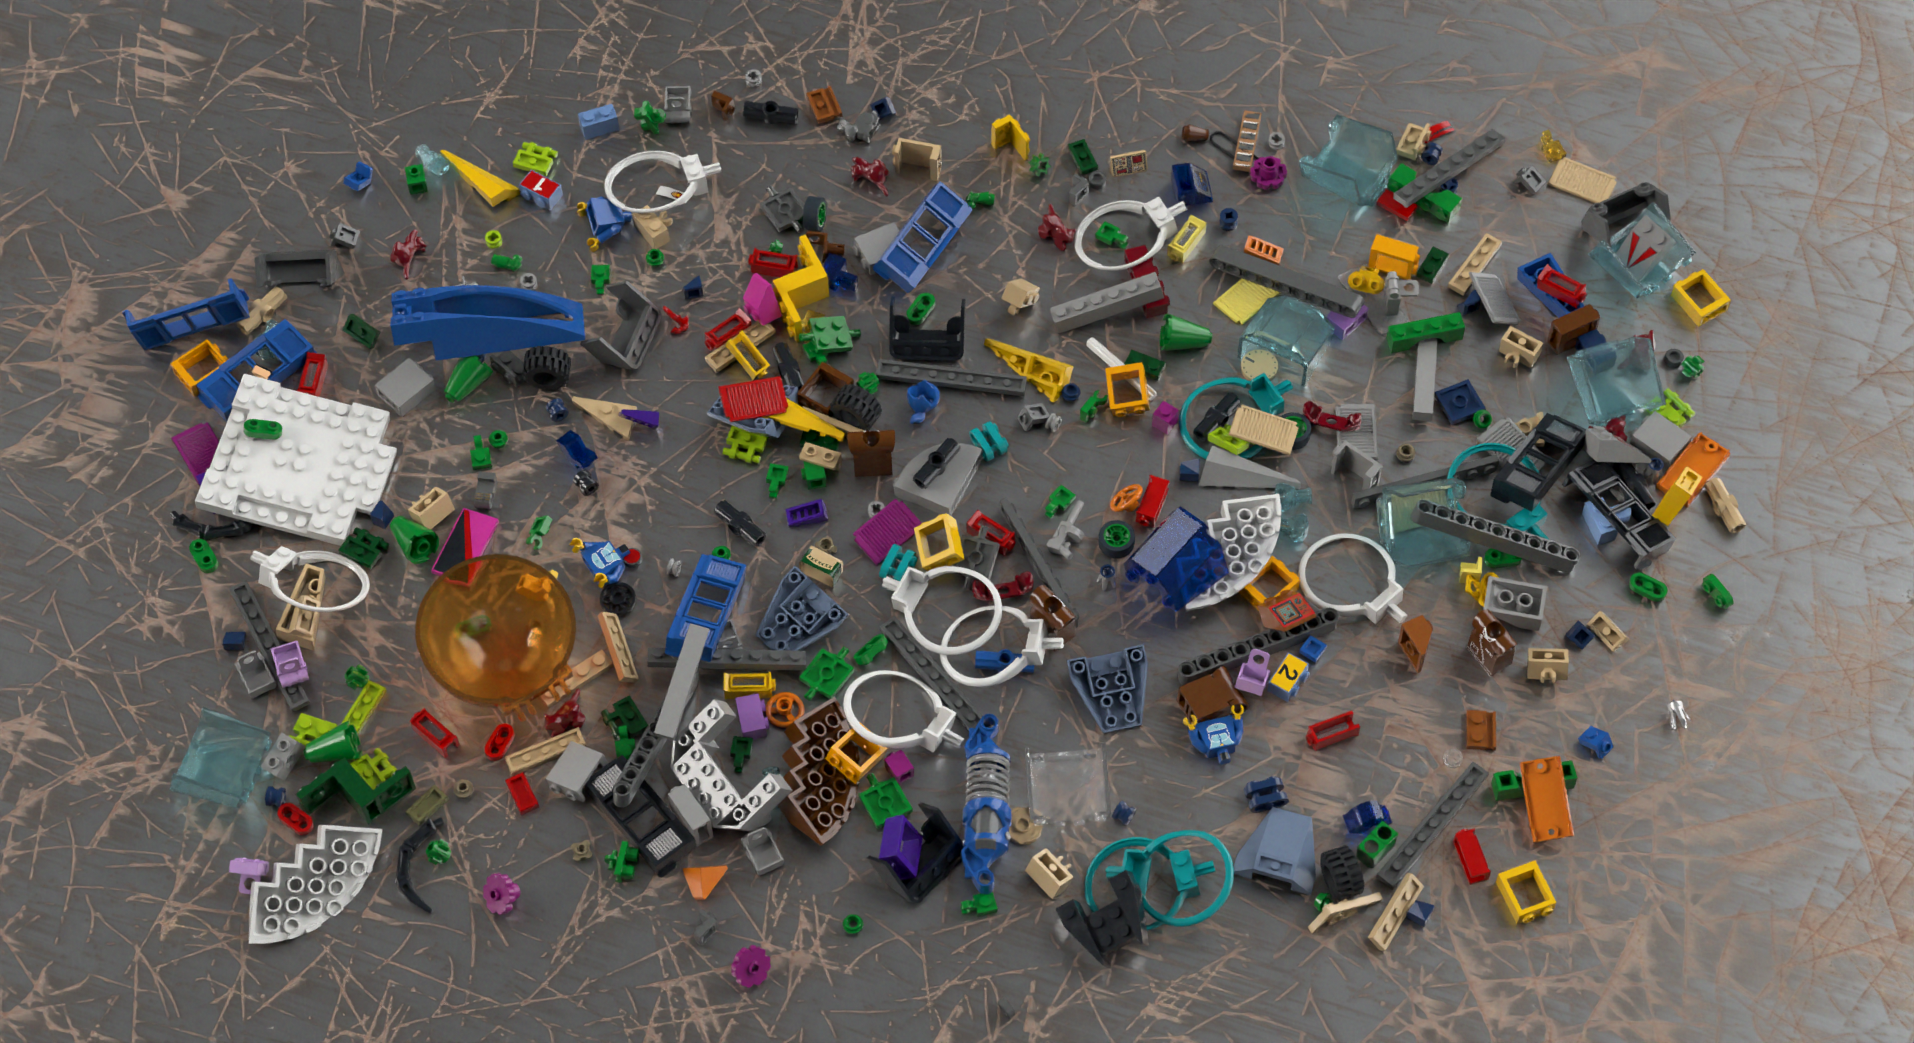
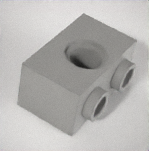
M281 733L261 767L273 775L286 780L306 746Z

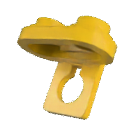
M1361 266L1359 271L1352 272L1348 277L1349 286L1354 290L1379 294L1385 286L1383 278L1378 276L1380 270Z
M1494 572L1486 573L1480 582L1472 575H1467L1465 591L1477 600L1482 607H1484L1488 577L1499 578ZM1471 582L1474 584V587L1477 589V590L1474 591V592H1473L1472 589H1471Z

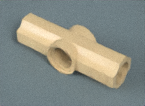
M277 286L264 298L256 299L249 309L250 318L238 321L236 323L238 328L244 334L249 335L262 322L266 323L271 320L275 312L274 310L287 299V295Z
M1720 478L1710 479L1705 483L1704 487L1713 501V509L1716 515L1722 517L1730 533L1740 532L1746 527V523L1738 510L1735 496L1728 493Z

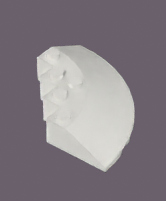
M1279 494L1222 501V518L1207 520L1205 531L1207 537L1191 540L1190 557L1176 558L1175 574L1186 611L1204 608L1231 597L1242 590L1261 572L1268 562L1279 536L1281 523Z
M318 825L317 845L296 844L294 864L274 863L272 883H251L249 944L280 942L301 936L317 929L331 916L335 917L340 913L343 907L350 903L358 894L369 873H371L379 851L383 829Z

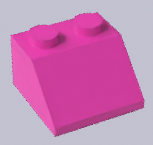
M757 273L753 274L743 296L745 303L743 308L746 314L751 315L755 322L758 321L764 326L781 317L782 313L771 284Z

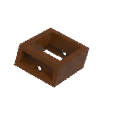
M1588 304L1553 320L1547 342L1555 354L1559 355L1574 348L1577 337L1597 329L1600 320L1599 312L1591 304Z
M822 362L798 391L797 400L801 407H807L832 417L833 412L830 409V405L825 407L809 398V396L822 379L840 389L846 384L854 385V381L848 375Z

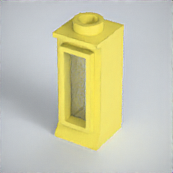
M1190 215L1172 242L1168 244L1167 256L1172 260L1184 263L1205 235L1206 222Z

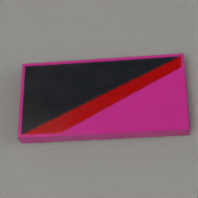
M463 508L431 570L432 574L468 585L499 520Z

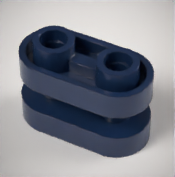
M1271 776L1266 780L1258 782L1250 781L1243 789L1246 798L1252 799L1248 802L1252 813L1268 811L1272 807L1280 808L1289 802L1287 793L1280 792L1284 789L1282 779L1276 776Z

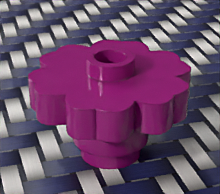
M1273 156L1260 157L1254 161V165L1250 169L1251 180L1257 182V187L1268 190L1272 187L1277 189L1283 185L1284 179L1287 178L1286 165L1281 164V160Z
M491 874L486 879L487 884L483 886V897L487 900L486 906L492 913H498L499 915L507 914L512 910V903L520 897V888L516 883L512 882L507 874Z
M751 945L748 949L745 947L741 948L740 952L735 954L731 964V974L736 978L738 984L750 988L753 984L760 985L767 978L766 971L771 968V959L765 955L766 951L763 948Z

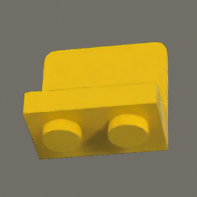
M1011 115L995 120L991 128V145L994 149L1011 142L1026 161L1029 159L1030 138L1026 132L1022 131L1019 122L1016 119L1014 120Z

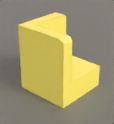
M1478 557L1477 564L1461 562L1459 583H1466V578L1469 574L1480 582L1482 557Z

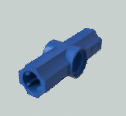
M1007 649L999 652L976 651L975 668L1001 672L1017 657L1021 658L1022 654L1012 653ZM1007 660L1008 663H1002L1001 661ZM1027 665L1020 672L1034 673V665Z

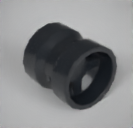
M587 469L581 470L573 478V482L577 487H580V491L584 496L593 494L599 487V483L592 479V474Z

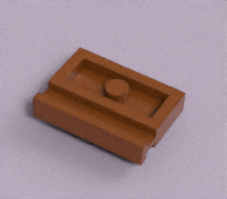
M828 86L826 89L821 88L806 93L818 124L833 120L838 116L842 117V111L831 86Z
M1467 710L1466 749L1496 750V711L1490 713L1487 711Z

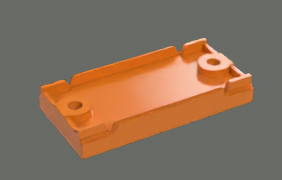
M1702 432L1698 433L1667 469L1655 488L1666 494L1686 466L1702 476V479L1684 504L1688 508L1704 489L1705 483L1713 478L1730 457V450L1725 449L1719 443L1703 435Z
M1554 756L1521 762L1522 784L1533 843L1573 837L1574 832L1561 757ZM1538 764H1543V768L1539 769ZM1553 829L1554 834L1550 835L1549 830Z

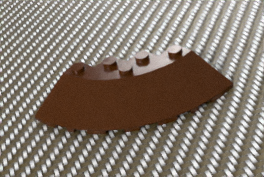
M835 697L793 721L784 731L793 745L782 755V758L791 769L783 776V779L792 791L777 806L792 825L820 846L829 841L847 821L851 810L855 806L857 789L860 784V780L855 784L825 759L830 748L850 730L844 710ZM850 740L840 750L858 764L860 760L858 746H855V742Z

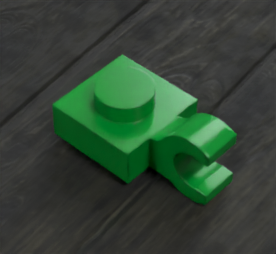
M1106 221L1095 233L1096 239L1109 245L1115 242L1122 249H1126L1129 245L1126 242L1129 238L1124 234H1120V228Z
M591 265V284H595L597 295L604 294V284H610V265Z
M812 342L802 345L810 362L816 361L818 366L822 362H827V353L816 354Z
M1096 390L1093 397L1091 396L1080 409V419L1087 422L1090 417L1093 418L1098 411L1097 406L1107 403L1108 395L1098 398L1100 391Z
M481 435L473 436L476 449L470 450L473 470L492 467L489 447L483 448Z
M770 463L766 477V483L770 484L769 497L777 498L779 485L785 486L789 466Z
M1060 485L1049 496L1051 503L1046 506L1045 510L1047 512L1045 515L1051 519L1059 508L1064 511L1076 499V495L1063 485Z
M548 515L536 517L529 531L530 537L527 538L526 544L529 545L535 541L533 549H540L543 544L541 536L548 533L553 519Z
M627 725L619 726L620 740L615 741L616 756L618 758L623 755L629 760L636 748L635 738H628Z
M993 891L989 894L980 893L973 895V901H962L960 906L962 915L976 911L979 917L998 912Z

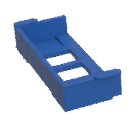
M939 181L930 190L873 266V270L883 279H891L909 293L917 286L973 209ZM925 209L948 227L939 240L916 223ZM911 228L915 229L934 245L925 259L902 241Z
M232 278L228 279L229 292L137 321L129 310H124L122 314L126 318L127 327L145 351L200 331L250 318L247 305L249 296L244 289H238ZM204 308H207L208 310L207 312H203L191 317L188 314ZM179 316L184 318L168 324L163 322Z
M286 319L248 344L196 385L199 391V400L208 409L214 408L226 422L230 416L232 403L240 385L230 374L232 370L244 361L254 369L256 363L252 360L251 356L267 346L283 363L272 372L273 374L267 380L281 383L305 365L307 352L317 353L313 346Z
M710 554L701 555L666 637L665 653L667 655L679 658L689 625L694 624L709 628L700 660L711 662L718 641L722 636L745 580V564ZM700 583L730 591L725 604L695 596ZM692 602L722 610L717 623L687 615Z

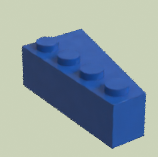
M1551 253L1518 267L1517 279L1558 318L1584 307V304L1580 302L1575 308L1537 288L1538 276L1547 264L1552 269L1565 275Z

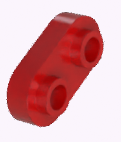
M503 723L498 725L493 731L484 748L486 757L489 760L498 761L504 757L515 737L511 725ZM508 734L507 737H505V738L502 737V735ZM494 750H498V753L493 754L492 752Z
M285 803L279 807L277 814L280 821L295 833L307 835L313 830L314 823L312 818L292 803ZM303 824L307 825L305 828H301Z

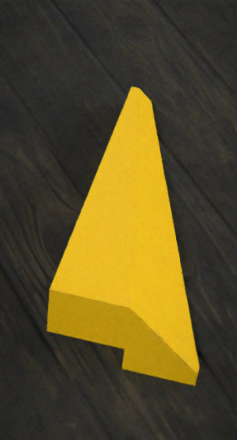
M446 150L440 151L441 156L472 189L475 188L492 207L504 199L509 202L521 194L520 189Z
M986 338L984 341L985 346L992 349L995 355L1004 359L1008 363L1007 365L1020 376H1026L1027 382H1031L1036 386L1037 390L1049 397L1051 402L1058 400L1062 394L1063 387L1070 382L1074 366L990 338Z
M788 398L786 399L789 407L785 408L787 410L786 413L762 417L773 419L782 425L806 432L810 429L820 432V436L825 437L828 435L838 439V441H843L845 436L843 431Z

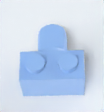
M1591 501L1585 502L1582 515L1597 545L1616 540L1618 531ZM1630 507L1616 514L1623 523L1628 522L1630 519Z

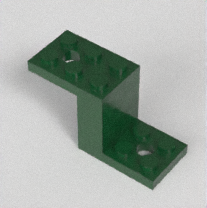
M343 758L340 761H336L326 772L317 775L314 781L301 787L296 796L302 811L310 815L340 792L369 825L413 792L416 786L410 770L405 766L402 769L396 770L389 779L380 782L373 790L351 764Z

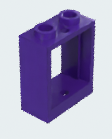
M904 815L886 818L879 859L887 861L900 880L916 877L923 839L922 835ZM902 840H903L904 842H903V848H902V853H901V852H900V848H901V842H902Z

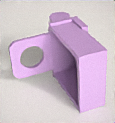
M298 641L271 648L277 676L282 688L291 687V685L300 682L304 683V681L309 680L308 669L303 660Z
M1252 649L1248 663H1242L1235 688L1261 696L1270 676V670H1267L1270 654L1258 649ZM1255 655L1263 656L1264 663H1255L1253 657Z
M235 858V860H230L229 872L240 873L239 891L244 894H251V890L246 889L244 886L245 880L253 878L255 882H261V875L267 874L270 864L268 861L260 859Z

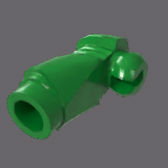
M971 191L966 196L965 201L972 209L976 207V204L994 205L995 194L989 192L973 193Z
M494 254L491 260V264L497 268L510 269L512 272L517 271L522 266V257L517 254L513 255L512 259Z

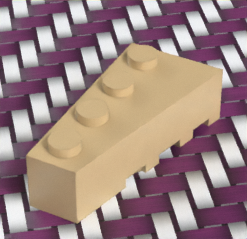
M306 563L290 599L297 601L299 597L306 595L322 603L325 584L324 569ZM287 603L276 628L277 639L288 643L298 641L300 647L314 651L320 612H318L312 637L290 634L288 631L295 606Z

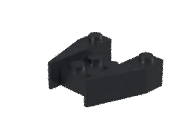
M1124 870L1108 879L1118 900L1089 916H1086L1080 902L1074 899L1056 908L1063 926L1101 965L1108 968L1111 965L1106 956L1138 939L1141 945L1149 946L1142 891L1133 873L1128 870Z

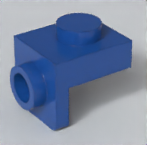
M360 161L357 162L355 172L344 177L343 184L356 191L363 189L371 184L373 168Z
M1590 726L1578 738L1581 745L1595 750L1597 757L1603 759L1613 748L1609 733Z

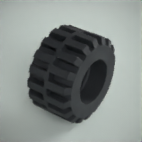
M532 347L525 353L522 370L523 380L533 387L544 390L563 388L568 384L571 358L563 350L555 347Z
M852 384L844 385L830 404L833 415L839 421L864 431H869L882 412L881 405L873 395L863 388Z
M1347 845L1321 854L1320 865L1324 880L1329 891L1337 901L1363 893L1364 878L1355 854Z

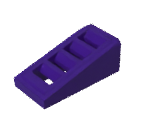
M622 409L619 412V416L653 429L659 427V412Z
M822 499L785 509L789 527L820 523L828 520L826 505ZM793 513L797 514L796 520H794Z

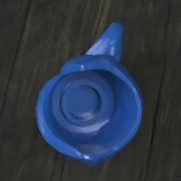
M926 380L909 387L907 390V402L915 411V414L910 418L911 424L923 422L925 413L935 408L939 402L938 388Z

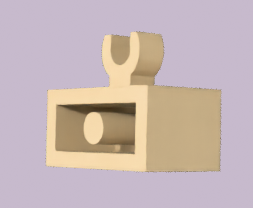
M646 205L645 207H643V208H641V209H651V208H650L648 205ZM666 211L661 212L659 217L655 213L632 214L635 228L653 249H658L670 242L667 226H670L673 221L671 217L666 220L664 219L668 217Z
M1022 278L1008 282L1001 298L1011 303L1008 313L1015 315L1019 313L1020 308L1035 304L1040 296L1038 293L1040 287Z
M1510 326L1501 339L1499 352L1506 355L1505 363L1510 359L1514 360V368L1518 366L1519 362L1532 368L1541 355L1543 343Z
M438 487L433 488L425 496L420 495V500L418 502L413 501V506L408 509L414 522L429 529H433L434 526L455 510L448 493Z
M1528 648L1527 679H1540L1541 683H1544V679L1552 680V683H1555L1556 680H1567L1569 666L1568 649Z
M1045 848L1032 857L1025 871L1051 899H1054L1067 889L1073 879V876L1068 872L1071 864L1062 865L1061 862L1064 857L1059 856L1056 859Z

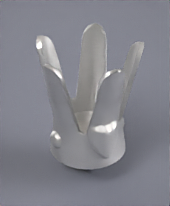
M1652 458L1651 463L1644 469H1647L1644 478L1647 479L1653 473V484H1656L1659 473L1661 478L1663 477V461L1659 458Z
M1109 564L1103 565L1100 568V575L1096 582L1098 583L1102 578L1103 591L1107 589L1109 580L1112 587L1116 588L1115 568Z
M1673 699V702L1668 704L1667 708L1673 730L1676 729V715L1682 726L1687 728L1684 714L1690 722L1692 721L1684 711L1683 702Z

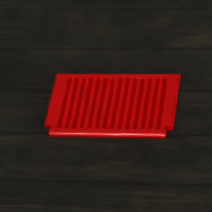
M781 376L718 386L725 417L729 418L730 422L783 414L787 412L785 408L789 407Z

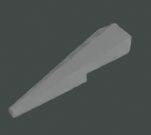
M1212 445L1204 465L1199 487L1216 486V488H1222L1227 486L1235 487V489L1265 490V488L1283 490V488L1299 491L1302 482Z

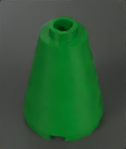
M1165 314L1163 320L1166 323L1160 329L1159 344L1163 346L1161 350L1202 348L1211 344L1212 333H1210L1208 328L1172 314Z
M476 355L459 357L444 389L446 394L444 397L451 403H459L493 374L492 369L485 362L482 364Z
M398 516L392 520L390 530L409 561L413 564H421L430 559L428 556L432 552L436 553L439 547V537L433 530L404 516Z
M346 721L307 743L306 749L303 750L306 760H310L311 763L340 761L343 758L347 761L362 758V750L358 751L357 748L358 745H361L354 725H350L351 721Z

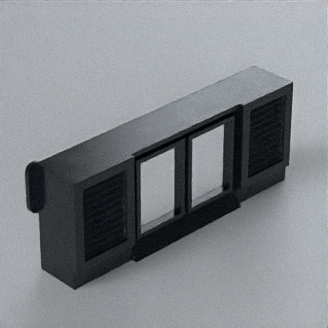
M1546 413L1495 476L1490 496L1506 504L1511 501L1532 512L1583 448L1586 429L1555 414ZM1540 438L1566 451L1559 460H1556L1532 449V447ZM1529 454L1553 467L1544 476L1519 463Z
M1593 460L1569 472L1562 483L1563 487L1575 483L1637 552L1639 557L1634 564L1636 570L1640 571L1650 566L1652 559L1669 551L1676 538L1658 518L1652 516V513L1619 478L1620 476L1607 462ZM1609 490L1621 504L1610 509L1600 498L1599 494ZM1630 507L1631 515L1638 524L1627 528L1616 514Z
M621 755L590 776L585 784V789L633 847L639 849V854L656 872L658 877L662 878L677 867L676 862L697 847L696 841L645 779L640 785L639 791L648 801L625 818H622L611 806L613 803V786L628 762ZM653 806L664 818V821L639 838L628 824Z

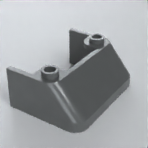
M1642 182L1638 186L1599 203H1594L1581 220L1582 229L1609 248L1611 247L1609 224L1649 208L1665 220L1670 221L1668 195L1654 185Z
M336 250L262 253L255 257L257 287L266 285V288H274L280 283L312 281L321 282V286L332 285L336 281Z
M626 280L609 284L606 287L618 298L616 312L623 319L612 345L607 343L602 337L581 341L580 345L600 362L633 370L639 368L661 321V312L658 307Z

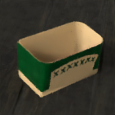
M811 545L800 560L799 569L805 575L834 588L843 572V561Z

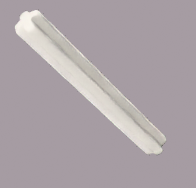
M1091 337L1086 342L1087 347L1110 367L1125 365L1094 337ZM1139 377L1125 379L1141 393ZM1147 384L1148 399L1152 401L1157 396V392Z

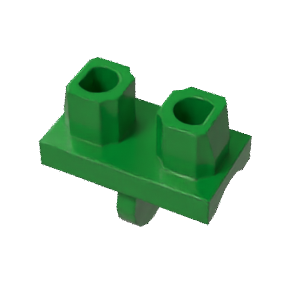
M648 100L643 101L642 107L634 109V117L636 120H641V128L644 131L651 129L654 134H658L657 126L658 123L664 122L666 118L665 111L663 109H653Z
M622 841L619 855L617 850H613L612 855L605 856L604 861L609 864L608 870L613 871L615 867L614 875L616 876V882L622 883L623 879L634 878L635 866L626 864L627 860L638 861L639 849L630 847L627 841Z

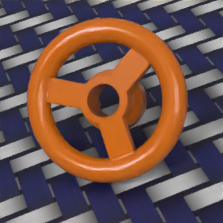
M1132 484L1120 490L1111 500L1110 509L1114 512L1123 510L1127 512L1134 511L1139 506L1138 499L1143 492L1142 486ZM1121 498V501L1116 506L1117 501Z
M780 692L773 695L765 707V714L770 723L780 728H788L793 721L802 717L805 711L802 700L790 692ZM777 701L776 707H772L773 703ZM793 701L797 703L799 708L796 717L791 713ZM772 714H781L783 716H786V718L789 721H778L772 716Z

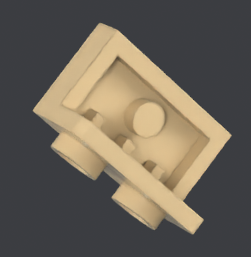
M1409 123L1395 153L1416 161L1418 155H1422L1424 151V142H1428L1432 133V131H1429L1430 124L1426 123L1423 128Z
M805 442L799 456L800 460L839 471L842 466L841 453Z

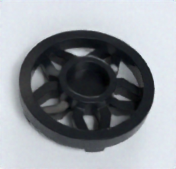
M623 582L609 584L600 593V605L605 612L614 613L617 616L625 615L631 612L635 606V591L630 585ZM619 587H624L628 590L621 591ZM609 589H611V595H605V593ZM633 596L632 602L630 603L628 600Z

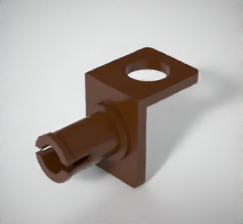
M807 231L806 236L810 244L822 245L821 263L825 262L827 254L844 256L845 244L829 243L827 241L828 233ZM811 236H817V237H819V239H818V240H812V239H810V237H811Z

